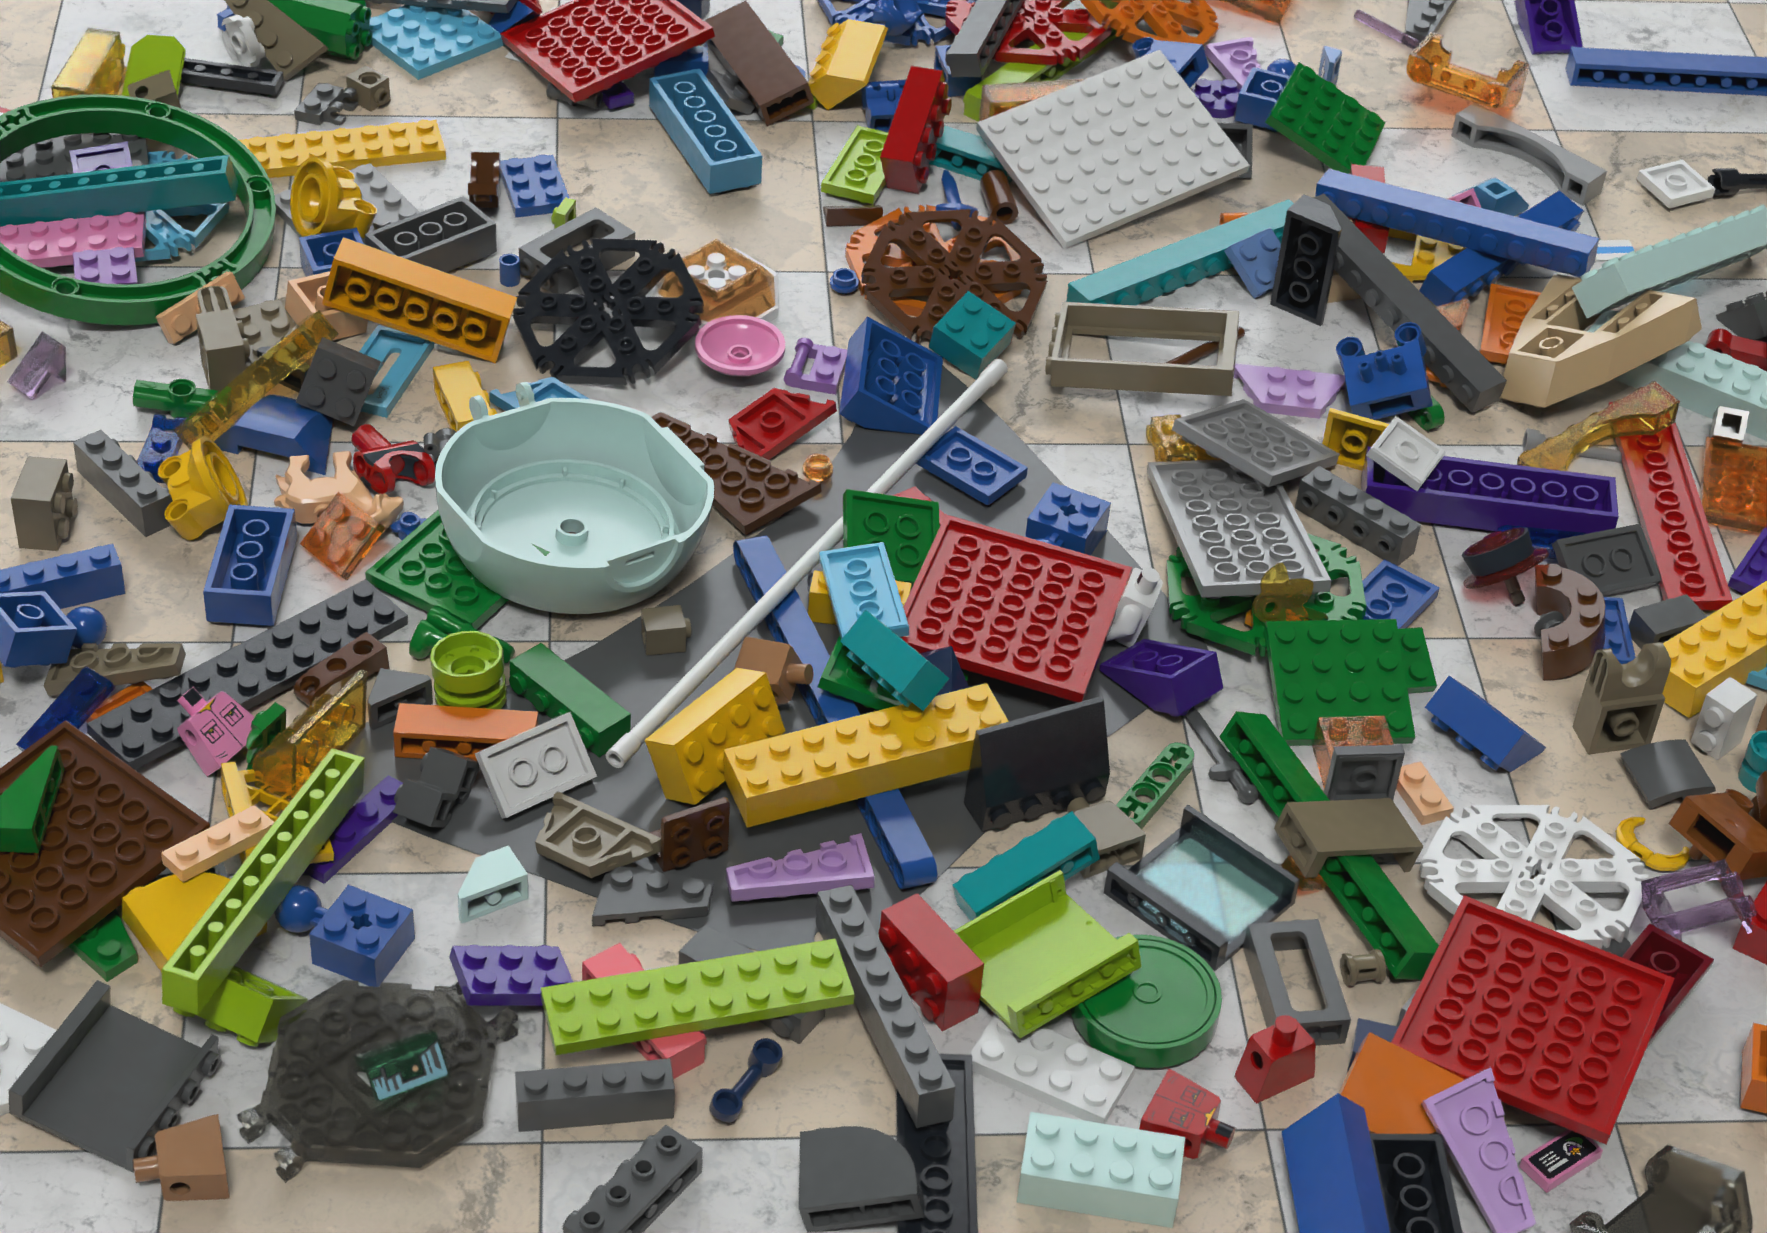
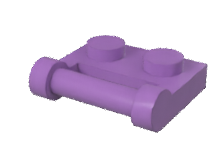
M800 338L795 346L796 355L791 368L786 370L784 382L790 387L836 395L845 371L847 349L814 344L809 338ZM812 358L815 360L810 374H803L802 370L806 359Z

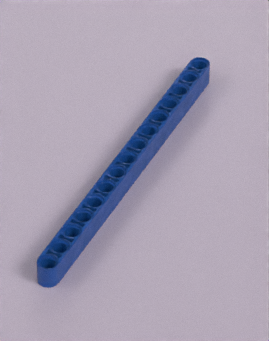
M767 535L734 541L733 553L735 562L755 603H757L786 573V570ZM794 588L764 618V621L775 642L791 645L802 661V664L812 665V682L810 684H797L817 726L860 715L853 700L833 695L829 691L818 688L820 678L830 655ZM897 788L855 799L897 886L902 890L936 882L938 872L934 856L900 790Z

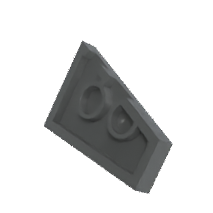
M627 866L616 867L604 875L592 915V926L605 925V920L624 918L625 923L639 922V917L659 915L663 920L707 916L714 892V880Z

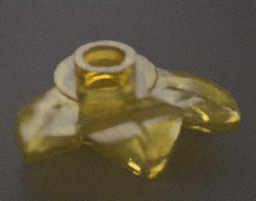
M1283 563L1274 565L1261 578V593L1256 596L1253 602L1255 616L1265 623L1266 621L1277 620L1304 621L1308 617V613L1302 605L1311 597L1314 583L1310 579L1304 578L1289 580L1285 565ZM1274 602L1275 608L1271 612H1266V605Z

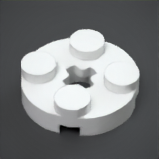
M233 15L224 19L222 25L226 24V31L222 32V39L233 61L239 60L243 64L241 66H258L260 59L265 57V50L257 40L254 33L255 26L251 18Z

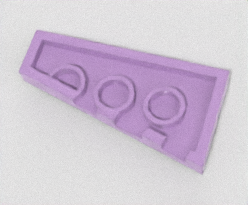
M1490 1067L1423 1100L1421 1105L1437 1133L1442 1135L1445 1148L1492 1232L1521 1233L1533 1227L1536 1222L1523 1176L1519 1173L1514 1155L1516 1153L1512 1138H1509L1503 1117L1505 1115L1501 1100L1497 1096L1494 1085L1495 1079Z

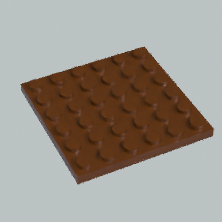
M66 720L0 768V795L50 745L58 746L65 769L39 853L0 852V937L40 968L122 904V897L126 896L132 889L139 886L144 887L163 872L167 867L162 863L161 852L210 828L209 822Z

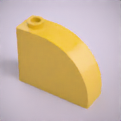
M202 872L182 882L173 874L144 887H136L126 896L122 897L123 920L161 973L162 968L231 880L230 878ZM267 922L256 937L267 932Z

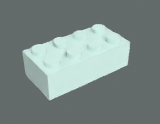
M1030 1112L1016 1203L1173 1228L1179 1199L1185 1137Z

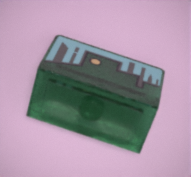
M425 1030L354 1056L358 1070L367 1074L374 1098L378 1102L449 1076V1069L436 1031Z

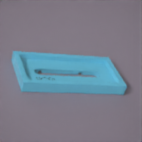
M377 325L359 351L381 361L376 375L382 368L383 362L385 363L392 353H400V355L375 392L367 395L360 412L387 418L433 350L434 342L390 327Z

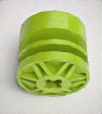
M460 631L442 638L431 649L430 661L434 678L436 705L501 709L507 699V687L505 685L503 648L496 638L479 631Z

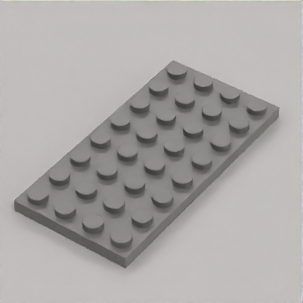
M1222 459L1148 462L1147 475L1201 597L1219 599L1223 596L1249 598L1254 595L1266 594L1284 596L1289 593L1314 595L1318 592H1330L1331 579L1281 483L1271 487L1261 486L1254 481L1253 477L1233 470L1230 464Z

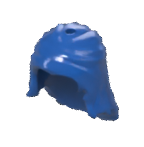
M879 0L873 10L872 22L885 25L888 29L886 36L902 35L920 20L924 12L918 9L916 0Z

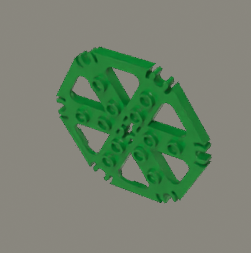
M1308 534L1314 548L1318 550L1317 553L1330 579L1348 577L1349 595L1337 596L1330 592H1318L1314 595L1289 593L1284 596L1266 594L1254 595L1249 598L1223 596L1219 599L1201 597L1200 594L1190 596L1182 592L1181 577L1191 579L1193 577L1178 546L1176 548V556L1170 555L1166 564L1169 615L1172 614L1173 620L1181 618V628L1187 629L1186 632L1254 656L1256 647H1258L1260 656H1265V650L1267 649L1264 632L1266 621H1286L1285 609L1312 620H1363L1366 612V601L1360 561L1356 562L1357 557L1355 555L1346 558L1347 548L1341 547V544ZM1251 609L1252 629L1250 631H1239L1216 623V621Z

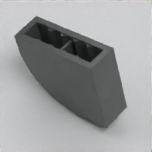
M860 1126L818 1128L816 1130L800 1132L799 1212L807 1233L925 1218L924 1196L913 1161L906 1149L894 1138L878 1130Z

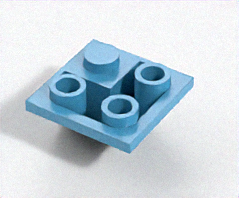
M1496 177L1489 178L1459 192L1462 193L1474 188L1481 208L1515 216L1529 208V204L1516 190Z

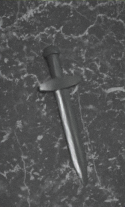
M1194 707L1190 708L1189 712L1184 716L1218 762L1217 765L1210 768L1209 777L1216 780H1231L1238 790V797L1242 802L1253 803L1256 801L1258 790L1255 785L1247 781L1245 778L1247 774L1239 763L1231 758L1201 714Z

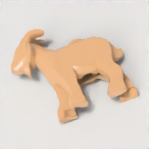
M350 451L333 453L334 477H318L310 480L304 474L310 466L309 455L290 456V464L285 472V477L276 475V481L282 495L275 498L274 504L281 508L295 509L296 522L302 524H324L348 517H357V522L372 525L368 529L358 531V537L362 539H376L381 536L396 521L398 515L403 510L404 502L401 497H389L386 493H383V495L376 494L373 498L356 474L355 469L352 471L350 469L352 460Z

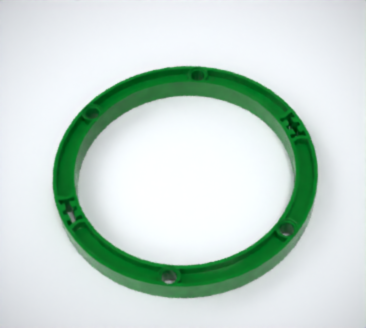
M106 94L56 97L20 106L0 115V163L10 155L35 143L51 138L83 133L137 135L138 137L169 144L197 158L229 155L238 180L237 194L244 206L247 217L245 228L238 240L227 252L212 263L177 278L144 284H104L69 278L26 261L0 242V292L38 311L80 322L104 325L158 323L157 315L225 272H233L242 290L255 278L265 264L273 243L276 215L275 194L271 181L255 155L242 142L215 123L184 109L162 102Z

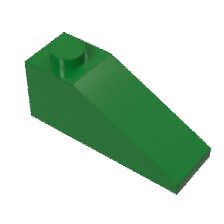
M50 745L0 795V852L39 853L65 770L58 746Z

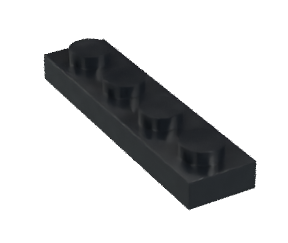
M189 58L184 60L181 83L233 89L238 92H255L261 95H276L284 82L282 71Z

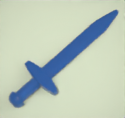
M944 170L941 180L947 203L936 205L935 211L971 209L969 216L971 218L973 212L978 211V209L961 203L955 179L948 170ZM952 222L953 228L956 231H961V225L957 222Z

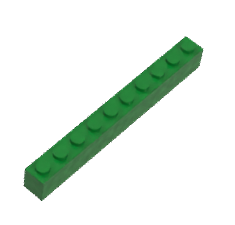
M1235 712L1219 737L1278 818L1287 802L1330 801L1266 715ZM1371 854L1327 857L1319 872L1320 876L1374 949H1380L1383 953L1386 966L1396 979L1422 980L1439 945Z

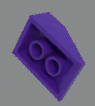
M1515 0L1518 24L1532 54L1569 53L1571 47H1583L1575 0Z
M1143 639L1099 665L1101 672L1154 711L1169 713L1173 717L1187 714L1190 708L1210 700L1213 694L1223 689L1217 653L1209 650Z

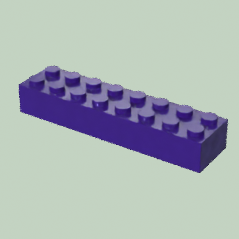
M1365 456L1361 474L1362 491L1405 514L1414 521L1437 525L1443 524L1468 529L1491 530L1500 533L1517 528H1528L1530 536L1564 539L1614 529L1619 518L1615 477L1443 456L1418 491L1411 488L1368 456Z

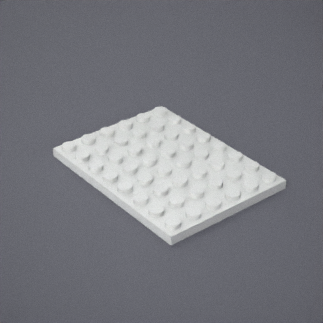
M1160 50L977 122L976 127L977 132L1064 249L1247 173L1250 166Z

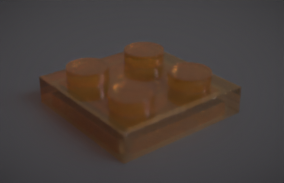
M338 492L300 542V545L340 577L348 580L386 527L345 495Z

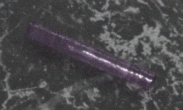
M1360 9L1355 12L1354 18L1414 50L1419 48L1421 43L1419 40Z

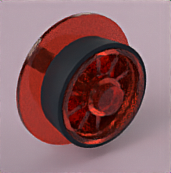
M1520 527L1491 533L1468 547L1462 553L1463 559L1472 572L1463 581L1464 588H1481L1504 581L1508 592L1511 593L1510 597L1513 604H1519L1526 599L1522 590H1520L1521 587L1516 576L1544 561L1548 557L1549 552L1545 548L1533 549L1528 528Z

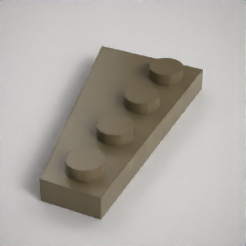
M224 0L235 15H240L242 18H251L255 26L254 33L258 42L264 47L265 56L276 71L283 72L285 82L328 50L322 42L268 0Z
M84 643L81 649L70 650L67 663L51 664L43 686L48 696L59 694L69 695L90 689L100 690L122 684H137L141 681L159 678L169 679L180 675L186 652L182 643H143L137 649H129L126 643H114L110 649H98L96 643Z

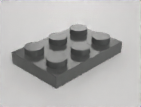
M1641 524L1559 539L1552 544L1560 567L1573 570L1587 577L1599 588L1603 596L1657 586L1661 582L1659 571Z

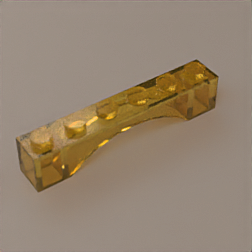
M320 310L307 316L173 429V431L189 450H191L192 443L202 436L215 441L259 399L314 356L322 337L332 341L339 333Z
M1653 381L1644 387H1638L1633 393L1621 400H1615L1603 410L1592 413L1587 419L1578 424L1570 425L1562 433L1547 438L1535 448L1524 451L1518 457L1517 465L1567 471L1572 462L1581 453L1602 441L1620 436L1654 435L1675 423L1680 401L1656 381Z

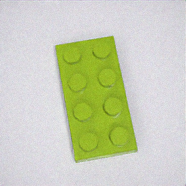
M857 125L822 180L821 192L835 197L857 200L860 203L874 204L886 184L880 156L888 132Z

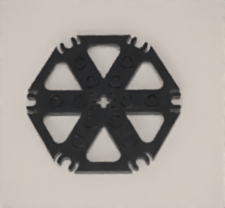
M590 238L592 247H589L586 240H582L583 249L580 251H574L571 245L567 246L569 256L565 255L562 248L518 292L519 296H516V302L518 307L522 308H514V315H512L536 370L539 368L541 374L552 368L550 371L551 377L558 379L562 383L627 385L624 376H628L629 382L634 384L636 383L635 373L643 372L646 378H649L651 375L650 366L656 374L699 330V325L702 322L700 315L695 313H704L703 299L679 252L676 255L675 249L672 248L668 253L663 254L665 252L664 244L662 242L657 244L656 240ZM605 251H634L640 254L639 258L613 284L600 260V255ZM567 267L571 269L583 294L543 293L540 291V288L560 268ZM672 271L677 275L684 289L683 294L675 298L644 297L667 273ZM603 303H605L607 308H610V310L612 311V318L610 317L609 313L604 311L605 307ZM534 323L571 325L550 346H541L531 328V324ZM634 327L676 329L657 349L647 350L643 347ZM604 338L615 359V363L610 367L577 366Z

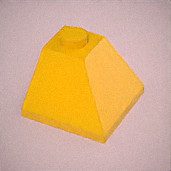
M1330 408L1322 444L1340 454L1336 464L1362 471L1367 447L1373 446L1389 424Z

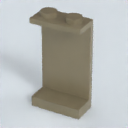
M1391 798L1287 802L1274 827L1305 878L1317 877L1325 860L1330 856L1392 853L1403 871L1410 872L1424 847Z

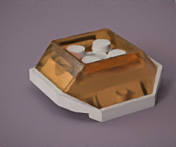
M718 239L709 242L682 258L704 303V313H695L700 315L702 322L699 325V330L708 322L725 316L745 315L760 318L767 322H771L778 317L777 272L740 250L731 248ZM673 271L667 273L654 286V297L675 298L681 296L684 292L677 275Z

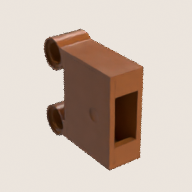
M1727 789L1724 793L1685 797L1670 820L1669 825L1693 844L1688 852L1692 859L1701 860L1703 855H1706L1710 859L1708 867L1715 872L1719 871L1716 878L1722 884H1729L1731 879L1738 881L1767 877V829L1749 815L1754 804L1748 797L1733 789Z

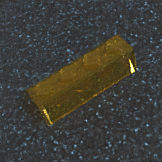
M361 669L330 686L320 697H316L301 715H297L282 733L277 734L274 741L256 755L253 761L255 787L292 800L331 748L342 751L366 727L367 671Z

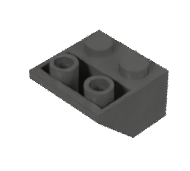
M1763 292L1746 297L1744 300L1745 304H1743L1742 300L1725 305L1727 311L1716 314L1717 320L1739 337L1755 340L1767 336V292H1765L1766 297H1764Z

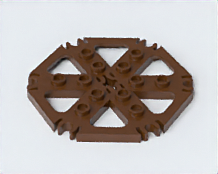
M971 209L906 212V215H899L898 224L900 226L894 224L891 220L888 221V226L884 225L862 269L861 277L862 283L866 284L864 290L865 295H867L866 299L908 339L911 340V337L916 333L915 342L918 344L923 338L931 340L934 326L968 291L1016 323L1013 333L1018 338H1021L1023 332L1026 334L1047 286V274H1041L1044 268V263H1041L1042 259L998 218L995 225L992 226L993 216L989 215L986 221H980L978 219L979 211H974L972 217L969 218ZM957 222L961 225V231L950 253L923 228L925 223ZM995 236L1002 238L1020 255V259L1016 261L979 263L989 240ZM894 243L919 266L885 267L881 264L880 260L888 244ZM1030 291L1025 305L1020 311L1008 309L991 292ZM930 295L921 315L918 317L908 316L889 298Z

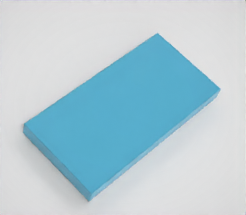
M884 542L819 552L821 568L841 639L865 610L870 612L899 637L909 635V625Z

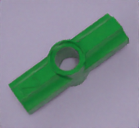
M176 379L169 384L137 380L132 397L133 406L169 411L171 417L177 420H188L195 415L228 419L231 413L232 393L196 388L195 383L188 379Z

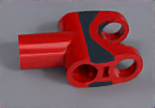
M370 424L361 425L353 433L351 438L352 445L359 450L353 456L355 472L366 485L377 493L393 492L395 489V479L399 478L413 481L422 486L433 484L435 481L434 462L429 454L424 451V448L416 441L411 440L391 444Z

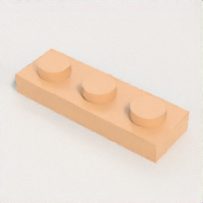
M225 272L200 288L223 286L228 292L232 307L245 299L233 272ZM198 290L156 316L168 343L175 344L197 330L196 314L200 313L197 298Z
M254 805L161 852L162 863L182 882H185L257 845L274 824V821Z

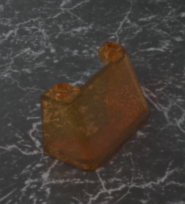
M1430 32L1409 54L1406 72L1408 77L1415 83L1502 111H1510L1519 103L1530 65L1529 63L1517 60L1512 68L1508 70L1501 68L1498 71L1497 78L1451 64L1453 51H1446L1442 45L1443 35Z

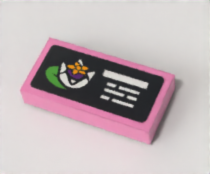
M1567 1129L1523 1157L1519 1167L1547 1193L1600 1159L1603 1149L1591 1138Z

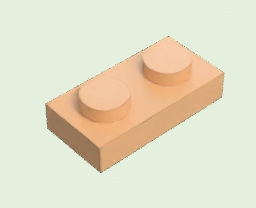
M1422 762L1401 767L1396 790L1419 823L1425 825L1444 820L1446 816L1449 818L1454 807Z

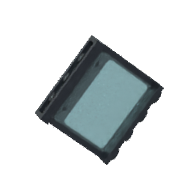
M1187 805L1183 810L1181 827L1131 868L1126 869L1116 862L1107 869L1104 894L1168 939L1183 944L1196 952L1209 964L1212 970L1216 971L1243 948L1248 924L1273 922L1295 903L1300 879L1237 838L1233 833L1228 832L1210 820L1206 815Z

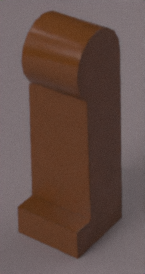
M368 632L363 633L303 674L294 686L295 696L315 711L324 709L334 697L373 673L378 676L380 668L390 670L387 647Z

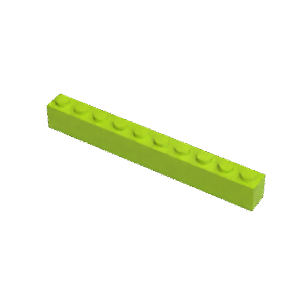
M1100 0L1109 9H1113L1119 4L1110 0ZM1112 28L1109 37L1080 60L1076 56V61L1074 62L1069 58H1064V64L1057 63V65L1007 63L966 91L963 99L965 103L964 115L980 122L1020 106L1117 37L1115 36L1117 31ZM1062 32L1068 39L1073 41L1081 40L1089 34ZM1035 44V45L1031 46L1029 49H1040V48Z
M333 748L330 749L162 968V1004L196 1015L201 1012L364 791V757Z

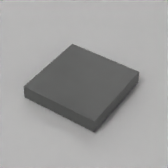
M1334 746L1324 793L1330 801L1391 798L1393 800L1405 755L1403 746Z

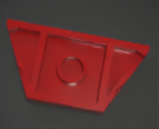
M773 388L729 419V427L736 446L770 460L837 412L836 402L828 399L825 404L813 402L810 400V395L793 394L787 390Z

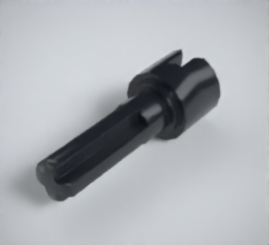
M1735 168L1712 169L1715 175H1710L1707 179L1715 187L1714 196L1735 195L1739 190L1767 188V174L1739 173Z

